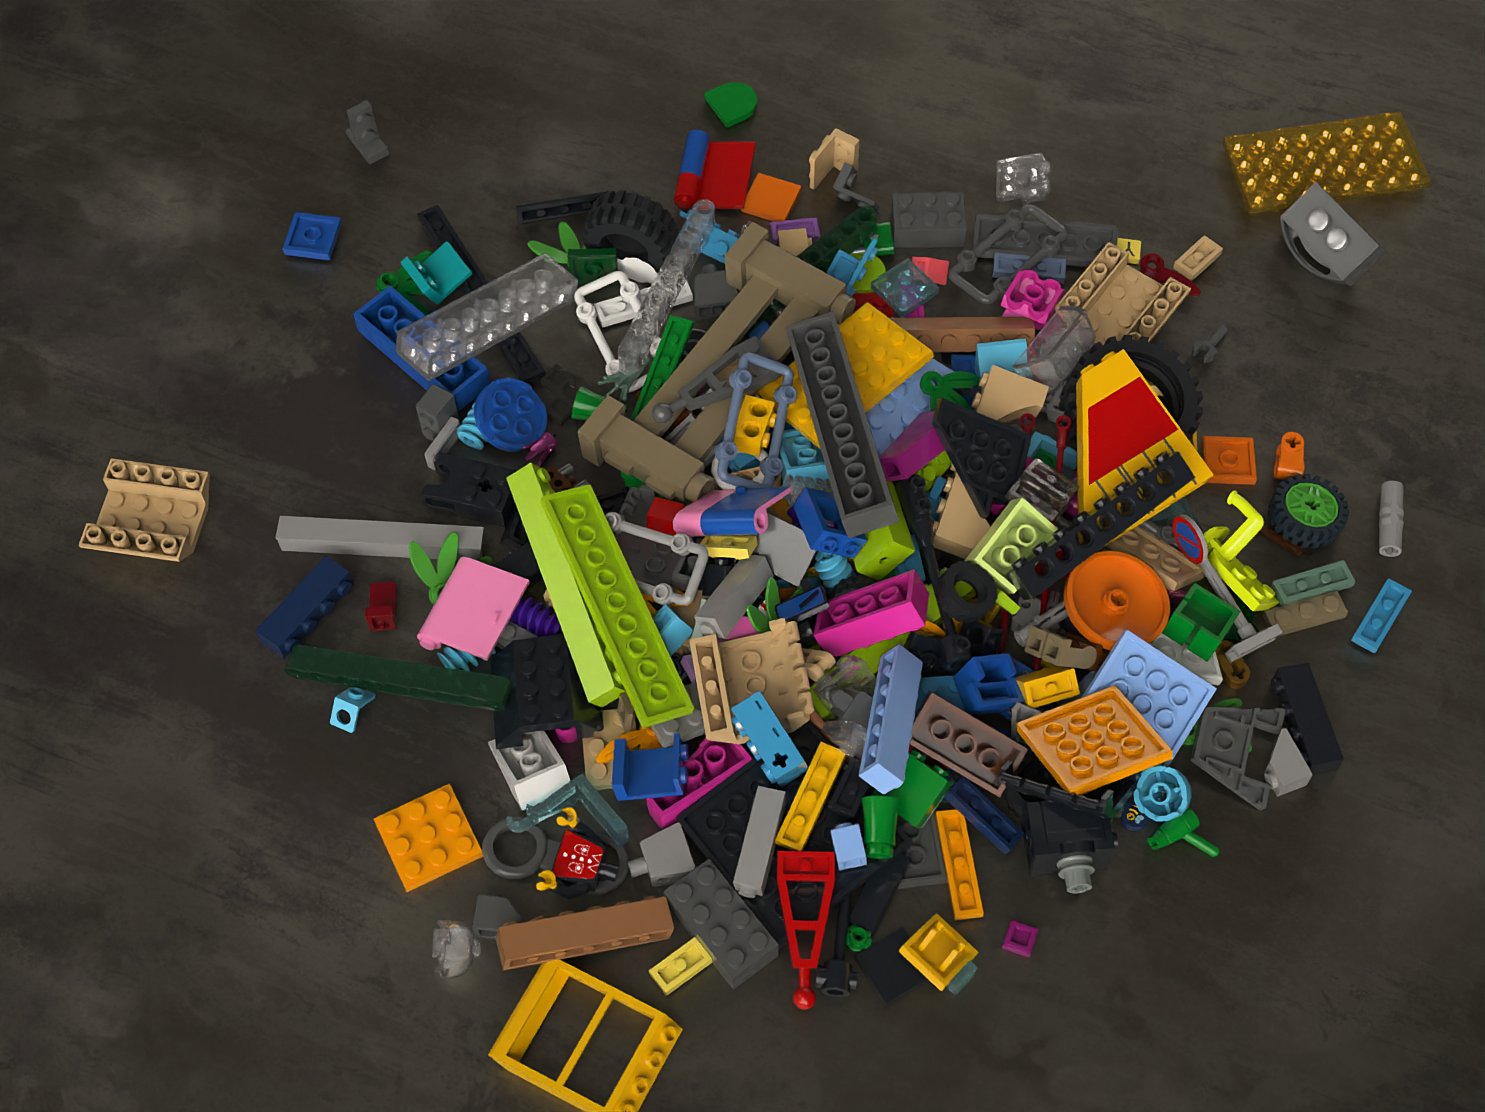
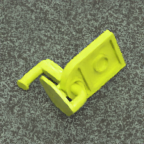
M1234 490L1228 496L1227 504L1236 506L1248 519L1224 544L1221 542L1230 532L1227 526L1213 527L1205 532L1203 535L1208 547L1207 559L1216 569L1220 578L1252 611L1269 610L1279 603L1274 597L1275 592L1256 578L1257 573L1251 567L1244 566L1235 557L1262 529L1264 519L1246 499Z

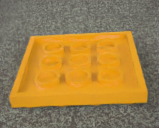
M1115 685L1016 723L1017 732L1065 792L1076 793L1077 796L1173 759L1172 749Z

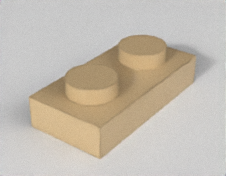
M1204 235L1174 262L1173 269L1193 281L1222 254L1223 248Z

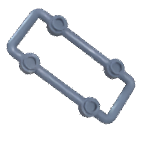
M749 352L744 353L740 357L737 370L729 376V383L733 388L723 442L715 447V456L719 460L717 474L721 481L737 487H746V489L773 487L775 476L782 472L783 463L778 457L788 405L795 401L797 395L796 389L792 386L794 374L789 366ZM749 363L784 375L782 386L778 387L774 392V399L778 403L769 455L760 463V470L764 475L763 484L728 473L729 461L736 458L738 451L733 441L743 390L749 387L752 382L751 373L747 371Z

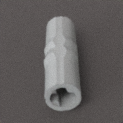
M1387 481L1381 486L1379 553L1388 557L1398 556L1402 552L1404 486L1398 481Z

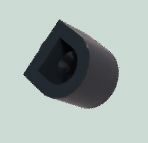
M808 617L797 622L800 640L796 643H801L802 648L805 649L819 644L814 637L815 626L812 619Z

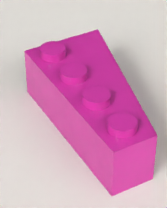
M705 738L699 744V749L684 763V767H687L688 783L684 784L683 795L646 798L649 815L661 830L678 823L676 821L678 815L751 761L752 757L741 744L711 741Z

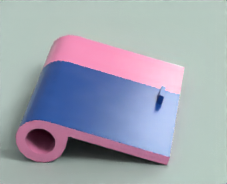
M791 486L750 489L736 487V489L712 490L680 510L673 519V528L677 534L684 533L690 537L763 534L768 527L766 508L792 492Z

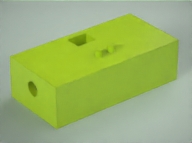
M892 481L887 483L899 522L865 533L867 542L853 559L857 572L878 581L915 552Z

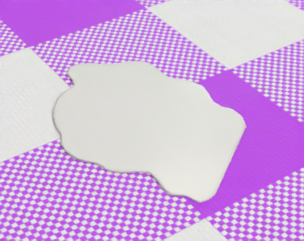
M617 258L618 271L624 272L628 279H633L639 283L648 282L656 284L663 278L662 275L655 272L652 266L638 258H625L623 260Z

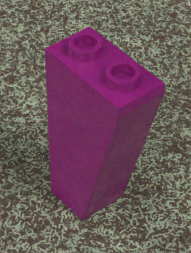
M935 411L920 413L879 456L887 482L908 479L945 450L932 425Z

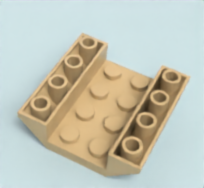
M1108 242L1056 305L1055 311L1072 335L1091 346L1097 342H1101L1104 345L1107 338L1116 336L1117 341H1120L1124 335H1132V340H1139L1141 336L1149 337L1148 342L1150 343L1190 293L1191 288L1172 277L1164 285L1158 283L1127 265L1129 253Z
M111 458L103 478L108 488L107 496L96 524L86 523L79 547L178 562L182 561L194 552L208 511L209 472Z

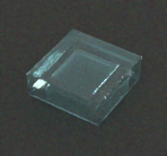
M969 960L950 981L947 989L954 995H958L975 976L977 966Z

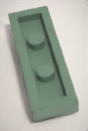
M1342 560L1272 582L1271 588L1275 592L1280 606L1353 587L1356 581L1345 561Z

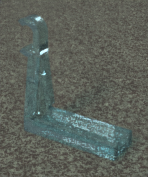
M583 774L572 779L537 806L533 807L527 804L526 812L529 816L520 822H515L511 816H507L509 829L515 833H521L540 821L561 812L563 808L576 805L577 800H579L619 847L629 842L627 825Z

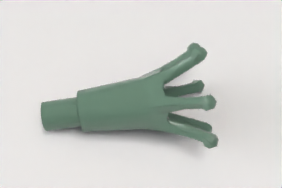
M643 355L638 361H633L621 372L611 376H603L604 381H598V385L615 382V386L605 396H610L617 389H622L618 400L621 403L622 399L626 401L632 383L644 371V367L650 363L649 357Z

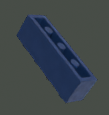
M325 556L255 630L260 642L283 659L289 653H293L298 648L300 641L307 634L315 630L317 623L325 615L332 612L335 604L341 597L346 596L351 591L354 583L350 572Z

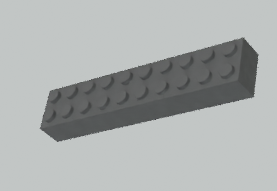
M834 311L787 326L786 331L840 518L848 539L898 523L899 518Z

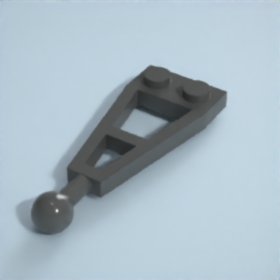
M756 336L749 338L734 346L678 391L679 399L669 404L659 403L655 405L652 410L654 420L658 423H666L671 419L672 413L685 406L689 411L731 398L733 388L731 386L724 388L715 376L737 358L740 359L744 353H754L774 360ZM749 363L748 371L754 378H752L750 386L743 390V393L761 388L782 377L783 374ZM706 383L713 390V392L695 398L691 397L694 392Z

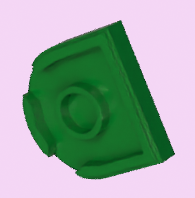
M730 82L704 93V99L726 128L751 117L757 107L756 92L744 83Z

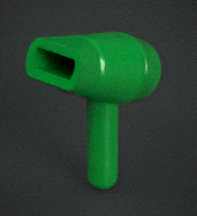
M1187 808L1181 816L1171 821H1165L1147 839L1153 850L1184 839L1212 857H1216L1220 853L1217 846L1193 832L1200 823L1197 815L1190 808Z

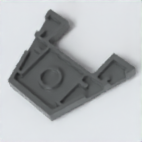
M1205 707L1198 720L1190 761L1258 810H1264L1267 806L1271 785L1244 775L1253 728L1256 727L1276 735L1279 734L1282 729L1286 709Z

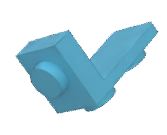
M1035 431L1031 437L1027 456L1033 459L1041 448L1054 455L1057 459V442L1050 436L1042 435ZM1066 446V449H1064L1063 465L1075 470L1077 467V452L1072 447Z

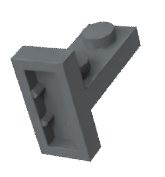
M366 100L348 109L347 114L351 127L346 129L347 137L366 161L372 164L389 155L387 146L379 138L370 103Z

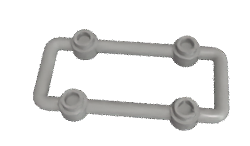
M609 512L605 515L614 535L623 531L671 546V549L681 556H686L690 553L698 555L684 595L676 593L675 589L666 583L654 586L635 580L641 593L653 596L655 602L663 606L665 604L668 606L672 603L678 605L690 604L695 598L708 561L709 554L705 546L694 543L693 539L684 533L671 536L626 522L623 516L616 512Z

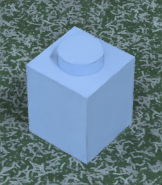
M843 823L836 826V829L831 830L839 871L867 865L859 824Z

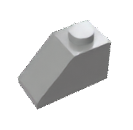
M1286 728L1281 729L1264 772L1266 784L1271 785L1270 789L1274 790L1277 797L1306 786L1313 775Z

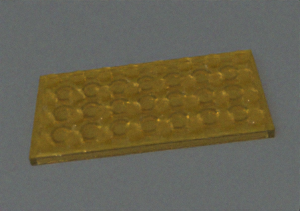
M1401 112L1224 137L1222 142L1249 214L1287 209L1315 182L1323 187L1336 201L1429 188L1431 183Z

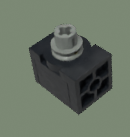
M1027 802L1021 821V829L1024 832L1023 840L1029 876L1055 874V872H1058L1059 877L1065 879L1067 892L1083 893L1092 888L1090 875L1095 870L1107 869L1110 860L1114 858V850L1118 848L1116 831L1112 832L1110 822H1113V819L1101 818L1095 814L1075 810L1055 802Z

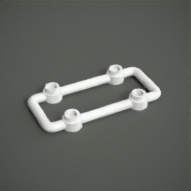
M614 271L577 289L574 295L578 306L576 310L580 322L588 325L607 363L605 367L607 376L621 372L625 369L622 361L615 359L595 320L597 317L596 309L593 304L586 302L585 295L619 280L621 284V297L625 302L631 303L651 342L649 349L653 358L661 340L639 300L640 290L638 285L629 281L627 275L622 271ZM648 374L636 379L628 393L642 388Z

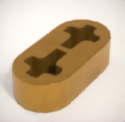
M1222 640L1215 650L1222 678L1229 687L1234 689L1242 688L1250 677V670L1242 657L1230 663L1224 654H1218L1220 649L1224 653L1234 646L1230 641ZM1233 671H1234L1236 674H1240V673H1241V674H1242L1241 679H1239V677H1237V676L1233 677V676H1232Z

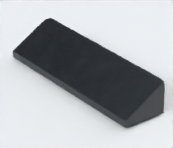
M609 191L516 206L518 222L526 223L588 213L593 202Z

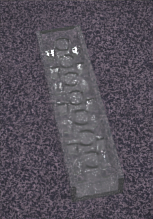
M544 253L398 330L396 353L425 379L431 381L574 302L578 279Z

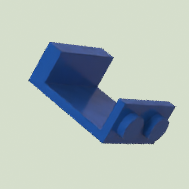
M680 733L674 734V747L630 751L626 739L614 740L612 787L618 801L683 795L684 784L688 783L687 767H684V763L689 760L688 745L683 744Z

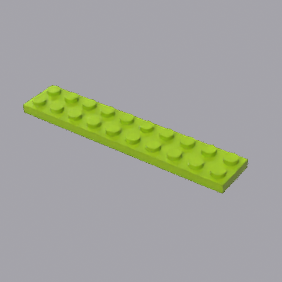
M588 484L542 496L540 501L642 728L692 714L695 708L591 485Z

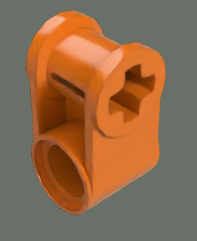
M1287 432L1282 436L1281 444L1275 452L1274 479L1285 480L1290 476L1293 478L1296 474H1300L1303 477L1304 439L1296 432Z

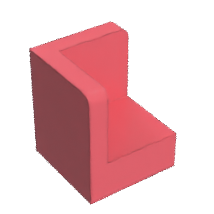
M912 257L909 280L946 285L949 261L928 257Z

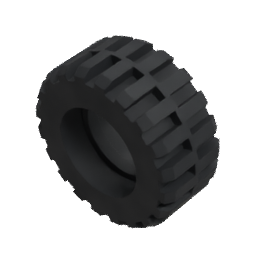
M619 190L617 193L611 191L598 197L592 204L582 230V240L586 249L616 248L618 259L638 258L652 266L656 273L664 270L669 263L678 237L677 224L675 219L672 218L671 213L667 209H663L662 204L658 201L654 202L651 200V197L646 195L644 197L633 191L631 193H627L626 190Z

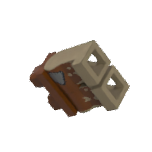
M1032 625L1030 626L1024 650L1056 666L1082 668L1097 672L1098 665L1101 666L1109 654V650L1104 649L1103 645L1092 643L1074 633L1066 632L1065 635L1061 633L1054 634L1049 630Z

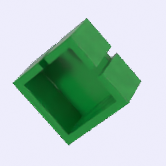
M1194 582L1171 616L1162 634L1181 646L1184 643L1187 644L1189 651L1208 662L1241 611Z

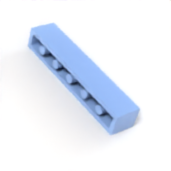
M900 644L880 657L859 777L882 794L889 792L893 788L900 787L905 780V769L909 757L908 751L912 738L911 732L915 718L916 701L922 677L923 662Z

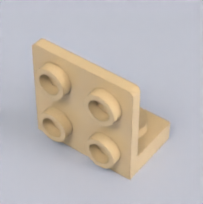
M837 128L830 135H827L818 150H814L809 158L810 188L815 190L833 167L841 171L844 163L853 166L858 171L860 140Z

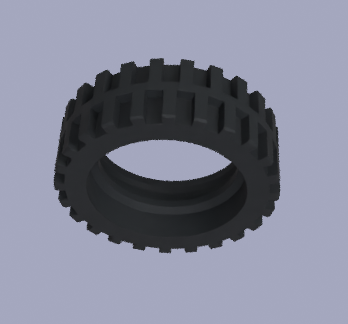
M1124 335L1120 341H1117L1116 336L1107 338L1104 345L1101 342H1097L1089 352L1085 351L1080 357L1062 388L1061 396L1063 398L1059 403V411H1065L1063 415L1071 419L1072 425L1067 439L1069 442L1075 440L1077 443L1076 383L1081 377L1080 372L1090 364H1094V366L1102 362L1101 359L1112 351L1116 354L1124 349L1143 377L1161 391L1168 403L1171 416L1189 441L1198 429L1200 423L1197 421L1203 414V407L1198 406L1203 399L1202 391H1196L1199 380L1197 376H1190L1189 370L1191 366L1186 361L1182 364L1177 359L1180 354L1175 350L1170 353L1163 349L1165 344L1160 341L1155 345L1149 343V337L1141 336L1139 340H1132V335ZM1062 422L1061 425L1062 427L1067 426L1068 423Z

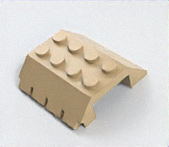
M785 618L769 621L771 629L769 632L719 643L716 634L689 640L707 740L733 744H743L750 740L748 735L742 737L732 722L731 718L735 714L731 708L759 690L786 733L794 732L810 720L809 714L815 711L811 692H806L810 689L807 670L805 667H801L805 664L801 643H796L800 640L796 621L787 622Z

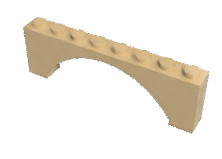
M992 365L988 373L983 372L978 384L979 387H982L981 392L976 393L971 407L975 408V412L1004 424L1020 419L1022 415L1027 413L1032 414L1036 418L1043 407L1049 386ZM951 464L950 470H953L954 473L952 478H947L943 491L947 492L945 499H940L936 509L939 517L937 521L934 520L933 525L934 547L966 559L991 526L985 518L983 519L979 516L953 464Z

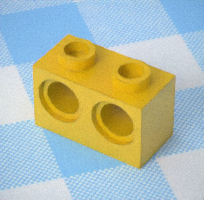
M750 395L745 396L739 411L733 441L738 451L760 457L763 447H768L771 433L768 432L770 427L774 428L777 413H775V402Z

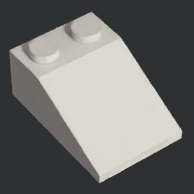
M544 731L523 733V746L496 749L495 739L488 742L505 780L522 811L572 789L565 763Z

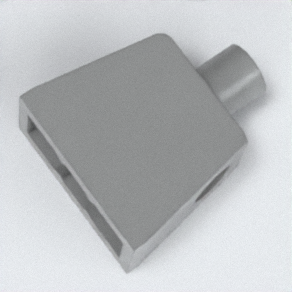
M676 823L642 840L639 843L642 857L627 861L632 878L648 873L651 885L654 887L674 884L695 869L680 823Z

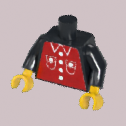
M563 808L562 811L567 814L568 819L566 820L562 816L557 817V823L561 826L569 825V829L565 828L551 871L545 870L538 874L539 877L545 879L546 883L539 882L536 884V887L540 891L549 888L551 892L566 899L586 895L588 892H595L600 878L615 882L620 866L605 862L607 848L604 846L603 841L590 827L577 818V813L573 808Z

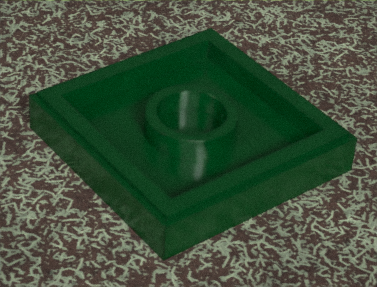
M616 248L568 249L571 285L573 286L586 285L611 272L618 271ZM619 280L608 285H618Z

